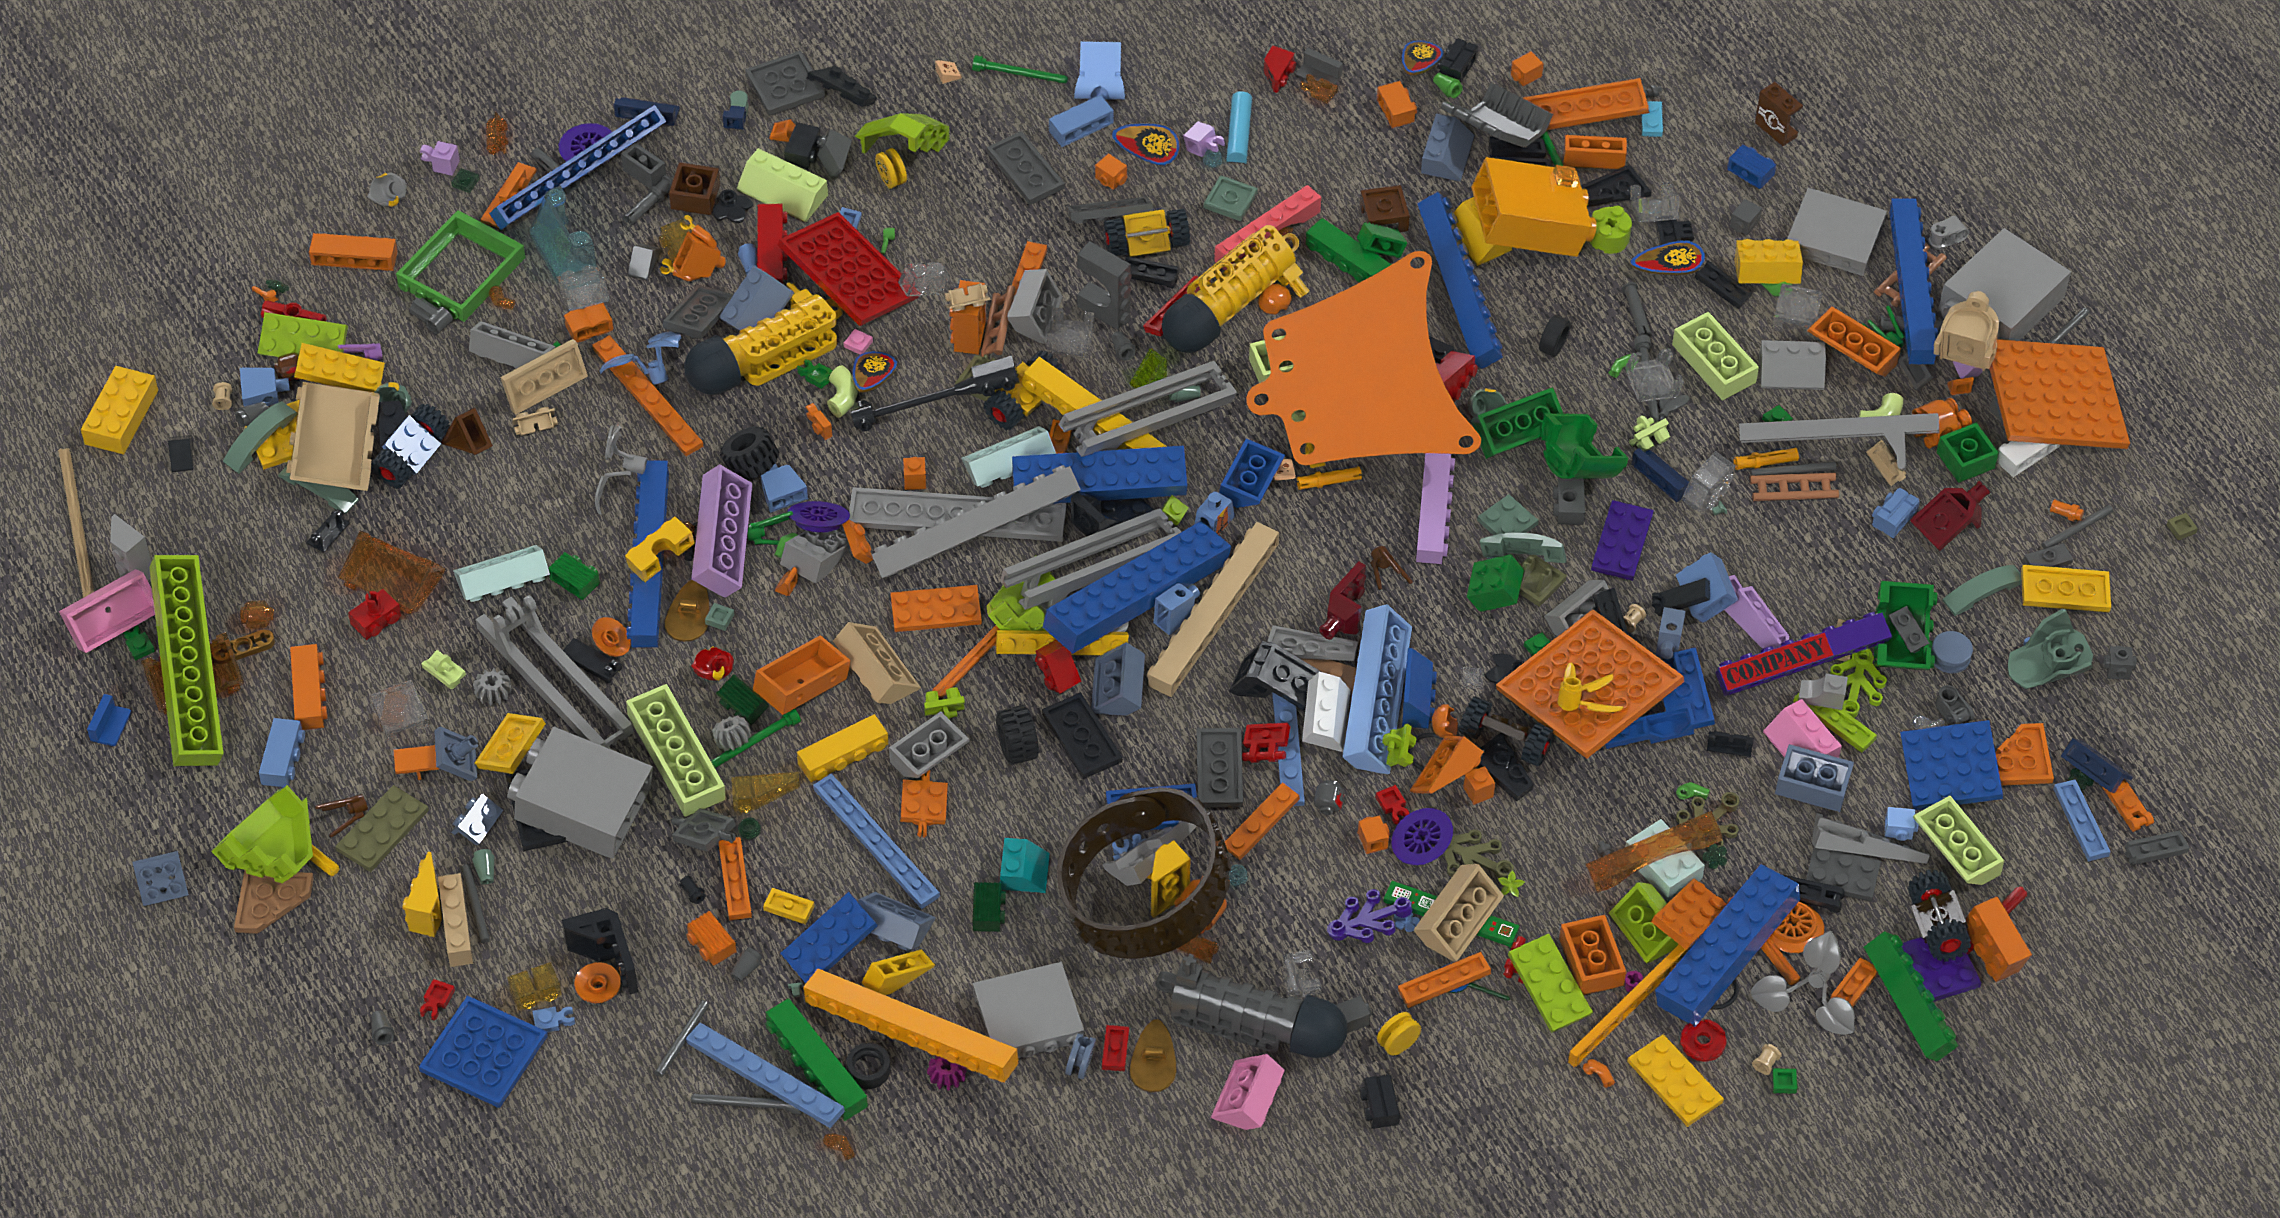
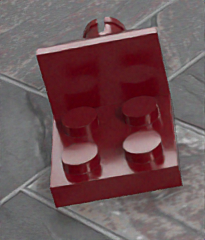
M1979 480L1967 492L1963 488H1944L1910 521L1941 551L1970 523L1977 529L1981 527L1982 508L1979 506V503L1991 492Z
M1360 561L1355 564L1330 592L1327 620L1319 627L1320 634L1328 640H1332L1338 631L1344 634L1355 635L1360 631L1362 606L1354 602L1356 598L1360 599L1365 592L1366 565Z

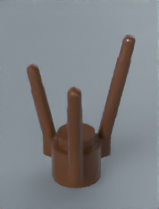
M1379 546L1371 552L1373 560L1370 564L1374 570L1379 590L1382 589L1378 567L1385 569L1391 566L1409 584L1413 583L1385 546Z
M362 794L315 806L316 809H321L322 811L346 806L348 813L354 814L352 818L329 834L331 838L356 820L363 818V812L368 810Z

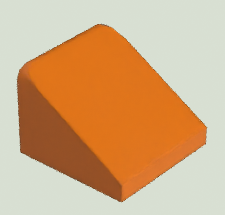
M791 119L774 123L769 139L788 142L795 124Z
M1974 378L1956 379L1948 382L1947 386L1950 394L1970 393Z
M793 567L783 575L775 588L776 592L790 596L798 582L797 568Z

